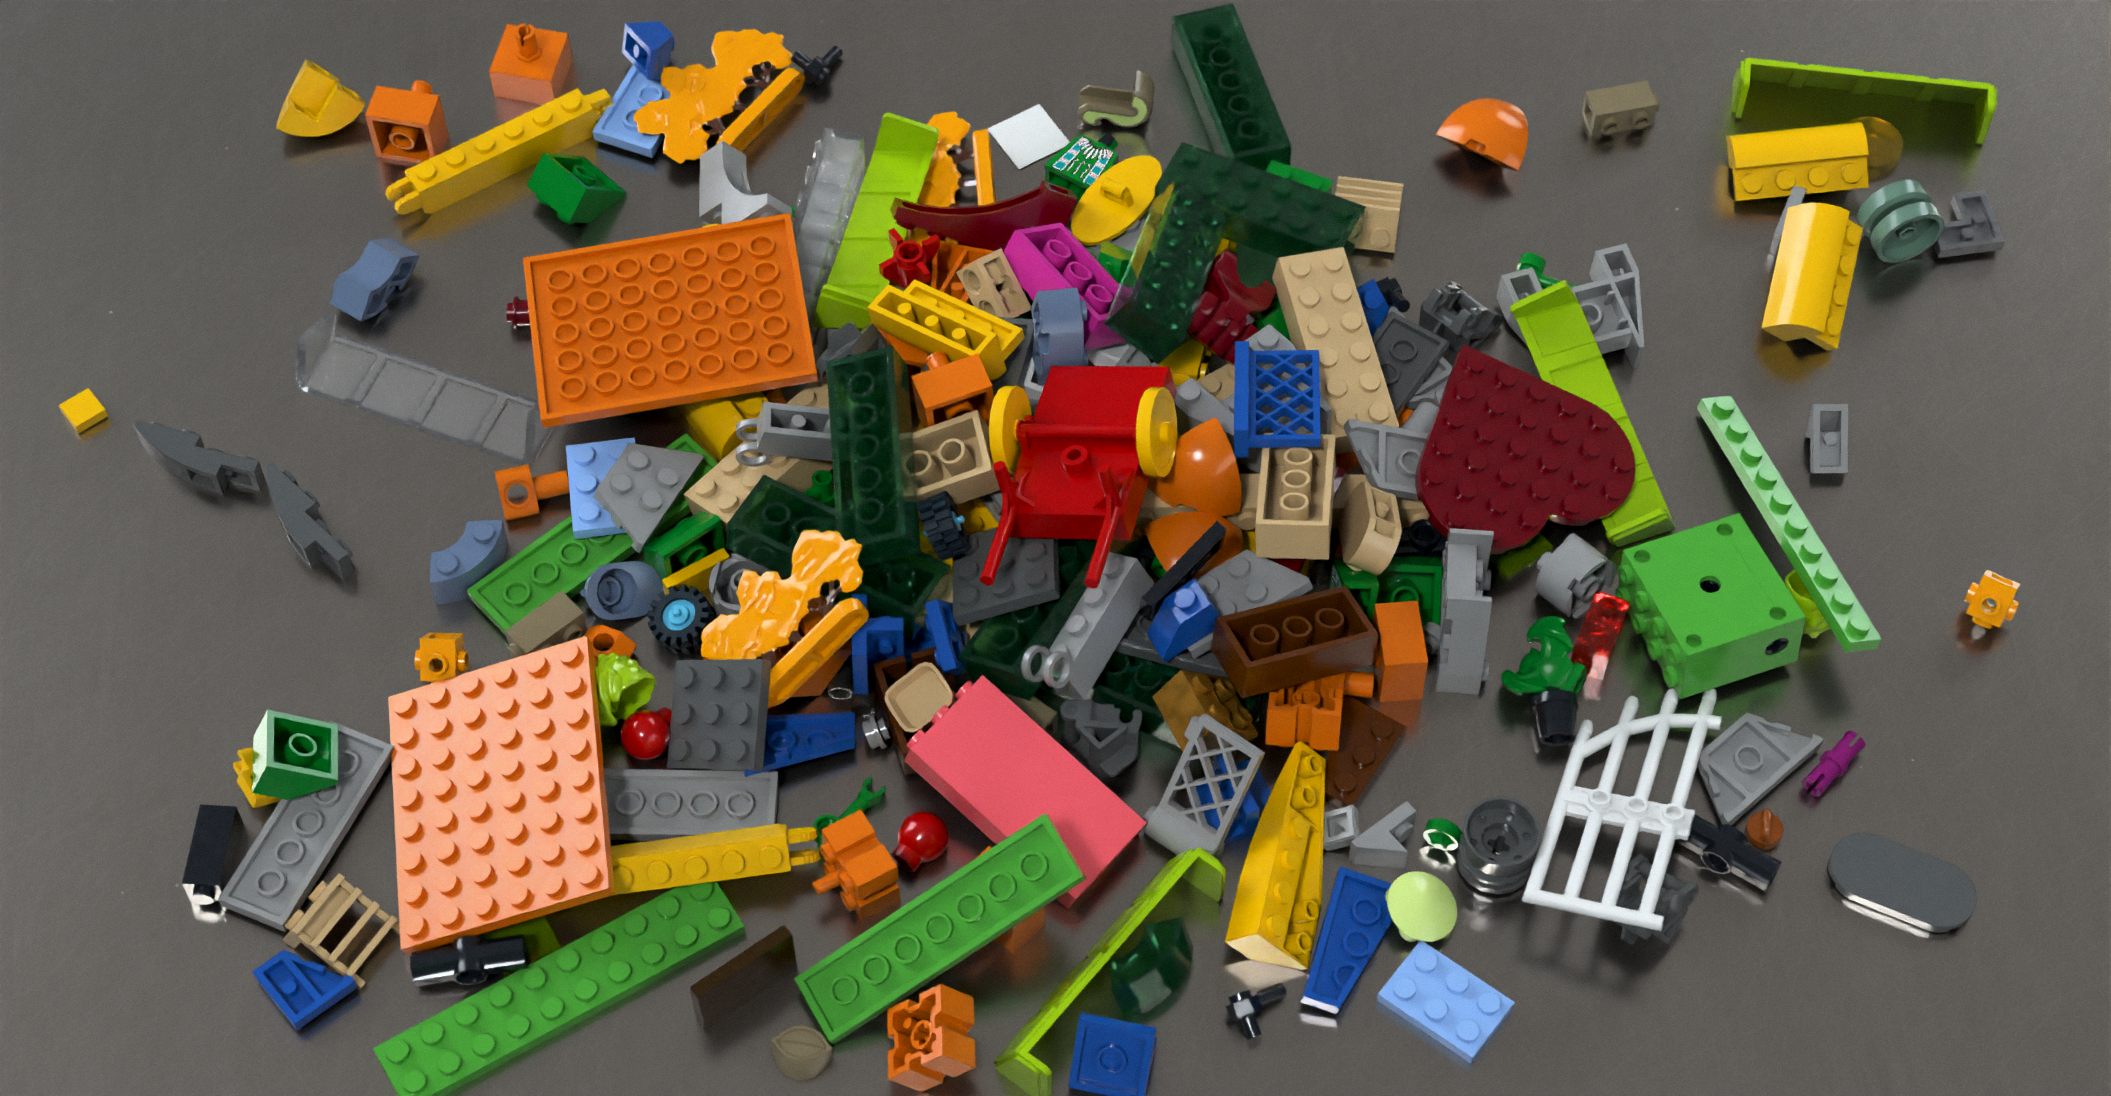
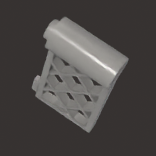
M1204 713L1199 718L1197 716L1191 718L1184 734L1189 739L1160 804L1158 807L1156 805L1151 806L1143 817V820L1147 822L1144 827V833L1177 856L1188 849L1194 850L1200 847L1219 860L1225 848L1223 842L1265 752ZM1206 728L1216 734L1220 748L1207 751L1202 736ZM1240 750L1251 758L1246 769L1237 771L1231 751ZM1222 753L1228 773L1215 775L1209 756ZM1200 758L1206 778L1193 780L1189 764L1191 760ZM1230 778L1235 794L1232 799L1223 800L1217 781ZM1208 783L1214 802L1201 805L1195 786ZM1179 789H1187L1192 807L1185 809L1173 801ZM1216 808L1221 822L1218 830L1207 824L1204 814L1205 810Z

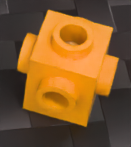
M1986 570L1980 583L1972 582L1964 599V602L1970 604L1966 614L1973 616L1972 621L1988 629H1992L1993 625L2000 628L2004 619L2011 622L2020 603L2014 600L2020 584ZM1987 599H1993L1997 605H1991Z
M428 632L420 638V649H417L415 653V669L420 671V681H431L432 684L468 671L469 653L464 651V633Z

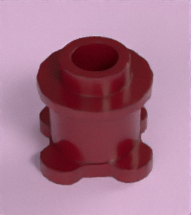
M518 296L514 297L513 303L507 304L506 311L507 323H513V329L518 330L519 326L530 327L528 301L520 300Z

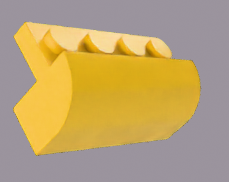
M1861 122L1726 136L1728 165L1733 171L1735 201L1790 196L1794 185L1807 189L1805 194L1869 188L1866 156L1869 155L1865 129Z
M1804 203L1787 209L1762 323L1763 330L1784 342L1806 338L1827 351L1838 349L1863 231L1861 226L1848 219L1850 211L1826 203Z
M915 279L904 291L888 284L867 307L871 321L877 329L930 354L936 351H944L947 354L949 363L978 353L990 380L997 379L1006 372L1007 369L1004 361L1025 338L1022 328Z
M761 391L676 405V407L720 462L743 442L736 435V425L742 420L757 418L763 403L769 401ZM749 427L743 431L753 433L757 430V427Z

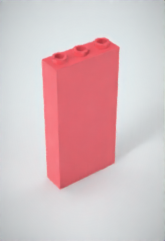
M982 675L974 684L969 680L956 693L955 697L958 700L950 708L944 705L933 716L931 722L934 725L926 733L920 729L906 745L910 750L904 761L996 845L1044 813L1049 815L1087 878L1057 898L1069 910L1136 838L1147 822L985 676Z

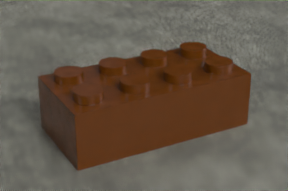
M1345 585L1217 617L1211 650L1240 697L1246 698L1370 666L1373 662L1379 634Z

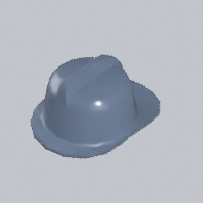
M645 562L609 563L599 566L588 577L585 588L580 590V595L585 597L593 613L601 619L636 618L648 614V610H653L650 604L653 600L659 602L660 597L658 594L662 591L660 576L655 569Z

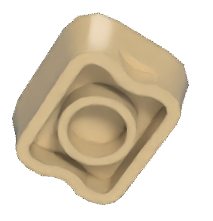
M923 662L914 667L891 685L885 693V702L890 712L906 732L912 733L918 732L920 729L923 731L933 725L931 719L944 705L950 708L958 699L955 697V692L950 688L943 674L934 664Z

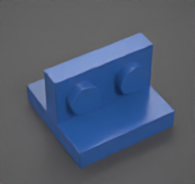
M852 594V598L859 599L867 609V594ZM890 616L868 618L865 624L852 636L854 694H869V670H873V663L904 655L903 618H893Z
M1222 753L1214 756L1215 775L1228 773ZM1251 759L1235 764L1237 771L1246 769ZM1259 768L1223 842L1225 847L1251 837L1255 833L1263 809L1271 794V790ZM1230 778L1217 781L1223 800L1232 799L1235 792ZM1208 783L1195 786L1201 805L1214 802ZM1216 808L1205 810L1204 814L1207 824L1218 830L1221 822Z
M1081 1013L1078 1021L1068 1087L1108 1096H1146L1150 1067L1157 1044V1038L1155 1037L1157 1028Z

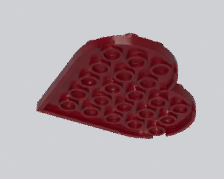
M1463 344L1457 353L1416 467L1415 486L1418 500L1422 499L1430 515L1428 520L1443 536L1448 539L1450 528L1494 531L1490 554H1501L1506 550L1519 546L1523 547L1529 543L1544 527L1547 520L1563 525L1582 526L1610 516L1624 502L1631 491L1635 478V459L1627 436L1608 412L1583 398Z

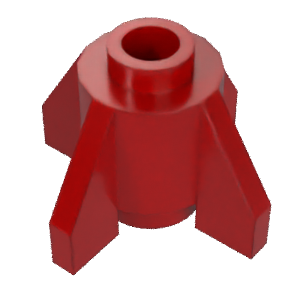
M895 228L889 230V241L894 253L892 258L879 264L880 274L904 289L914 279L924 284L931 281V272L928 268L940 248V238L935 234L922 241L921 246L915 241L903 242V238Z

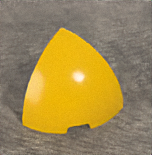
M306 59L285 99L276 129L292 135L305 137L327 135L351 123L361 113L366 104L355 91L343 86L337 77Z

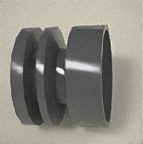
M1496 796L1485 798L1473 805L1464 819L1456 858L1459 871L1466 881L1482 892L1497 895L1513 892L1523 886L1530 877L1540 845L1542 831L1538 817L1529 806L1515 798Z

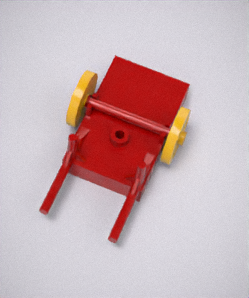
M1051 366L1034 417L1032 416L1029 398L1023 388L1019 386H1003L998 390L993 399L990 412L989 443L994 463V473L1002 494L1001 518L980 576L982 584L989 586L994 583L1009 537L1097 540L1084 584L1092 589L1099 586L1112 541L1131 540L1150 477L1164 478L1169 474L1174 462L1177 445V414L1174 399L1177 391L1170 367Z

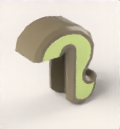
M1136 70L1132 90L1088 85L1081 89L1079 93L1078 116L1083 122L1094 126L1101 125L1102 119L1125 128L1139 126L1148 121L1153 112L1154 82L1146 73Z

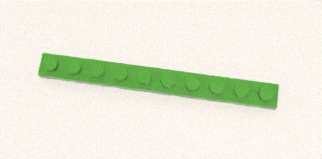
M1732 396L1701 398L1697 407L1699 413L1845 653L1877 649L1882 638Z

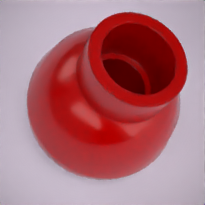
M663 707L658 711L642 710L631 714L621 728V742L624 749L631 756L640 760H652L659 757L669 746L672 711L669 708Z
M917 812L908 816L902 822L898 831L899 844L891 853V856L910 872H915L921 863L934 861L944 853L948 845L949 834L945 823L937 815L930 812Z

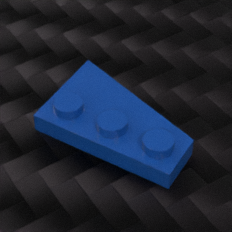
M855 712L767 715L763 771H744L745 777L855 748Z

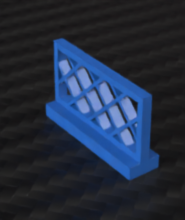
M1235 341V458L1249 457V448L1321 447L1319 350L1249 351V341ZM1256 363H1272L1275 366L1266 371ZM1296 363H1312L1303 370L1294 366ZM1284 371L1292 375L1286 381L1276 376ZM1266 382L1275 387L1267 393L1258 388ZM1301 382L1310 386L1303 392L1294 388ZM1284 393L1292 397V399L1286 403H1283L1276 398ZM1266 404L1275 409L1267 415L1259 411ZM1301 404L1310 408V410L1304 414H1301L1294 409L1300 406ZM1284 415L1293 420L1285 426L1276 421ZM1303 426L1313 432V434H1297L1294 431ZM1265 427L1275 431L1271 435H1256Z

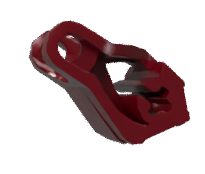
M1225 249L1208 264L1198 284L1176 315L1175 323L1180 328L1186 330L1192 339L1201 343L1206 350L1235 366V341H1245L1259 331L1252 323L1256 319L1257 314L1263 313L1268 309L1276 293V287L1266 279H1264L1262 284L1255 287L1244 286L1236 269L1238 257L1228 249Z

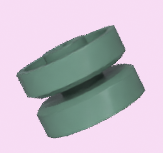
M1907 179L1882 187L1868 197L1857 213L1859 226L1863 228L1864 234L1870 238L1873 250L1883 262L1896 263L1906 261L1921 254L1940 238L1945 228L1944 219L1938 209L1931 204V198L1924 186L1917 180Z

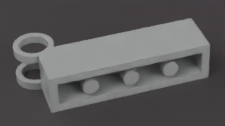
M764 402L757 418L745 419L736 425V435L739 439L747 442H757L739 446L736 449V460L746 466H761L771 460V455L847 463L846 456L901 437L902 416ZM749 427H757V433H747L743 430ZM751 451L761 452L764 455L761 457L751 458L746 457L743 454Z
M1109 552L1099 586L1095 589L1087 587L1050 649L1033 645L1025 652L1021 663V671L1026 680L1040 682L1044 679L1046 684L1053 687L1057 693L1085 700L1139 611L1141 597L1155 584L1137 558ZM1040 652L1042 656L1041 668L1035 675H1032L1030 669L1031 661L1035 654Z

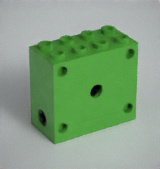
M1740 513L1623 550L1621 566L1618 567L1619 584L1618 588L1615 589L1617 602L1621 608H1626L1631 617L1634 631L1638 635H1642L1646 642L1649 656L1653 661L1657 660L1662 668L1667 686L1673 687L1680 699L1797 661L1806 616Z

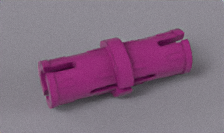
M1847 731L1831 751L1827 750L1821 755L1820 763L1802 780V785L1806 790L1815 781H1818V784L1810 792L1811 795L1820 797L1836 777H1841L1848 770V763L1865 748V742L1861 737L1852 747L1849 746L1850 742L1858 735L1857 733Z

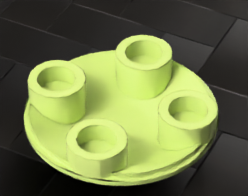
M1412 871L1399 876L1386 891L1385 898L1389 914L1395 925L1399 928V934L1404 940L1409 942L1416 940L1433 942L1444 938L1453 929L1457 920L1456 901L1450 889L1439 878L1426 872Z

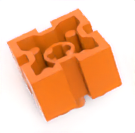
M1345 672L1270 691L1265 745L1294 747L1295 742L1302 741L1311 749L1338 751Z
M861 809L821 829L823 845L820 846V851L826 861L822 863L826 876L812 883L818 895H822L837 886H842L843 891L840 892V896L849 912L855 910L861 921L901 901L900 889L896 883L899 880L898 867L883 843L880 844L873 827Z
M939 984L920 993L919 1003L907 999L887 1009V1034L889 1038L894 1039V1048L888 1051V1080L923 1092L943 1083L946 1075L956 1077L976 1068L975 1039L968 1037V1032L974 1026V997Z

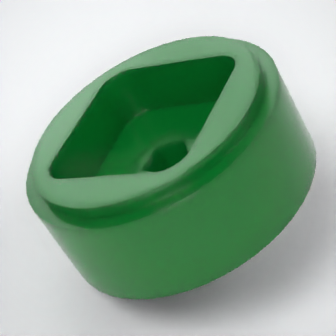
M1435 818L1427 822L1423 838L1437 849L1455 850L1459 845L1462 832L1454 823L1445 819Z

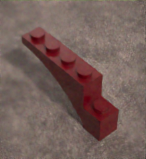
M1042 180L1040 186L1031 191L986 205L938 207L895 198L890 210L893 219L903 228L914 230L915 227L927 230L929 236L936 234L942 241H945L947 237L958 241L959 245L991 251L1001 248L1004 251L1015 230L1062 223L1066 227L1077 198L1072 190Z

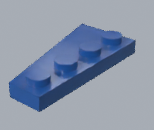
M1342 866L1339 867L1300 1002L1337 1014L1393 921L1385 898L1386 891L1391 887V883Z

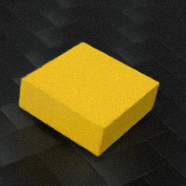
M89 388L59 405L61 412L78 434L108 417L106 409Z

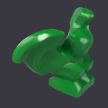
M1556 616L1542 617L1529 628L1527 642L1541 643V652L1531 648L1530 652L1522 658L1519 670L1516 673L1511 670L1503 671L1501 682L1508 691L1518 696H1522L1523 693L1538 694L1547 690H1566L1578 695L1586 681V666L1580 663L1573 664L1567 656L1574 650L1569 635L1562 627L1566 624L1563 618Z

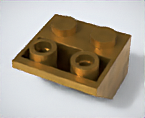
M1180 670L1153 696L1182 752L1189 740L1184 734L1191 718L1194 716L1199 718L1204 713L1247 741L1253 740L1259 735L1252 724L1251 714L1242 706L1235 694L1236 689L1226 677ZM1206 728L1202 736L1207 751L1220 748L1216 734Z

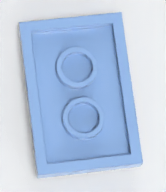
M634 65L631 66L612 98V105L607 106L592 131L594 140L653 158L665 134L651 135L639 133L637 123L634 122V114L649 101L670 98V92L661 85L662 71L654 79H647Z
M635 437L566 446L572 526L575 539L627 533L624 528H617L611 520L609 512L600 506L594 498V494L629 443L636 444Z
M1423 941L1418 942L1377 996L1378 1002L1470 1064L1513 1010L1515 1004L1514 1001Z

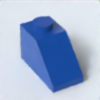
M660 21L625 23L622 53L647 79H654L663 70V67H667L670 64L671 52L675 46L673 34Z
M1194 578L1164 598L1147 635L1161 659L1166 663L1213 632L1215 620L1217 617H1221L1209 595Z

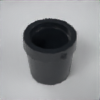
M1550 690L1538 693L1532 697L1531 711L1534 714L1539 741L1542 744L1562 746L1575 741L1576 719L1579 708L1578 696L1575 693L1566 690Z

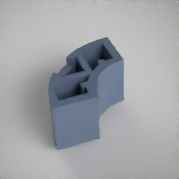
M389 237L369 240L357 263L349 270L340 273L334 282L330 304L359 321H364L377 315L388 306L385 300L396 288L401 291L415 268L419 254Z
M1077 287L1037 291L1031 306L1034 327L1032 358L1040 386L1045 385L1051 366H1088V354L1084 347L1083 321L1087 320V306L1084 300H1080Z
M502 519L467 521L464 534L455 544L445 550L431 553L430 586L436 605L449 604L467 598V589L503 564L508 549V540Z

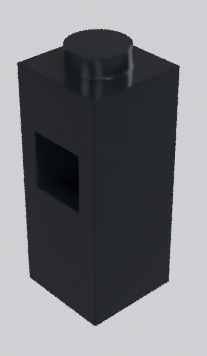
M200 804L182 880V885L189 900L204 905L219 902V896L230 881L244 826L236 806Z

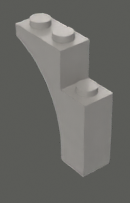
M721 141L700 155L699 217L710 224H726L790 213L792 218V208L768 193L762 195L752 194L747 179L746 155Z

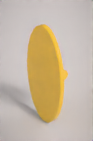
M1147 155L1134 156L1119 162L1099 176L1085 191L1074 210L1071 220V230L1074 237L1082 245L1094 246L1118 237L1133 226L1149 209L1159 192L1162 182V169L1159 161Z

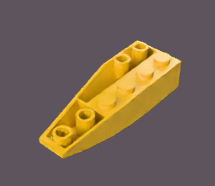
M1302 741L1297 742L1292 749L1261 814L1240 875L1225 943L1250 960L1298 970L1308 969L1322 905L1326 760Z

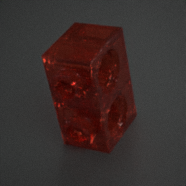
M1599 591L1595 592L1571 657L1573 664L1580 663L1586 666V675L1603 681L1625 625L1630 605L1629 601Z

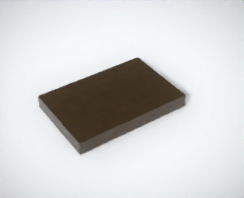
M785 925L779 927L690 986L696 1020L704 1031L797 969L793 935Z

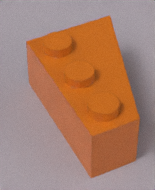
M940 241V248L932 261L931 287L973 306L956 272L994 251Z

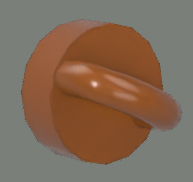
M1765 808L1762 812H1757L1748 819L1745 836L1748 842L1758 849H1772L1781 841L1784 831L1783 823L1769 808Z

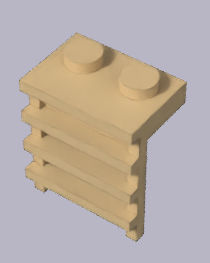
M1338 176L1329 245L1394 253L1403 184Z
M338 873L329 884L322 880L308 897L313 903L305 913L298 909L289 919L285 927L290 931L283 938V941L293 949L300 943L304 944L341 975L352 977L357 987L361 989L366 982L356 975L355 972L390 929L400 936V926L397 922L398 919L393 915L389 916L379 908L380 905L369 900L358 887L354 888L344 880L345 877ZM357 901L367 910L330 954L319 944L353 902ZM374 915L384 923L349 968L346 967L337 958L370 917Z

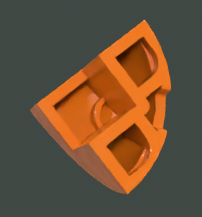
M1482 98L1470 101L1451 113L1443 122L1436 135L1459 149L1478 153L1500 167L1518 171L1527 147L1528 124L1523 111L1514 104L1495 98Z
M1217 417L1192 428L1177 439L1174 462L1169 474L1164 478L1150 477L1148 482L1149 489L1170 506L1176 508L1178 504L1197 509L1198 512H1206L1218 516H1227L1240 512L1242 492L1238 466L1230 442Z
M1197 511L1179 512L1161 517L1144 526L1151 547L1166 572L1216 521L1226 528L1223 547L1192 579H1197L1241 553L1243 539L1241 529L1229 520L1215 514Z

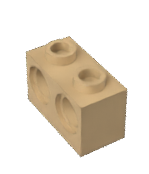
M1001 248L973 261L956 272L974 307L996 317L1018 318L1031 310V305Z

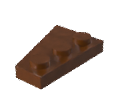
M1343 695L1339 750H1330L1325 768V800L1339 808L1349 805L1356 807L1405 735L1407 726L1351 696Z

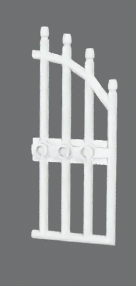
M1671 688L1666 692L1660 713L1657 715L1635 719L1639 700L1635 696H1630L1625 701L1618 724L1590 739L1593 732L1592 721L1584 720L1580 724L1522 898L1523 902L1662 931L1664 916L1654 914L1675 840H1688L1691 832L1695 810L1686 809L1685 805L1707 730L1720 731L1722 716L1712 715L1717 700L1715 689H1710L1703 693L1697 714L1675 713L1679 697L1674 688ZM1670 728H1693L1671 803L1666 805L1648 801ZM1654 730L1634 796L1627 797L1612 794L1629 736ZM1611 744L1598 788L1592 790L1575 786L1584 758ZM1566 815L1585 819L1587 822L1564 894L1561 895L1543 891L1541 888ZM1610 824L1624 827L1601 903L1578 898L1601 825ZM1644 831L1661 835L1639 910L1616 906L1638 832Z

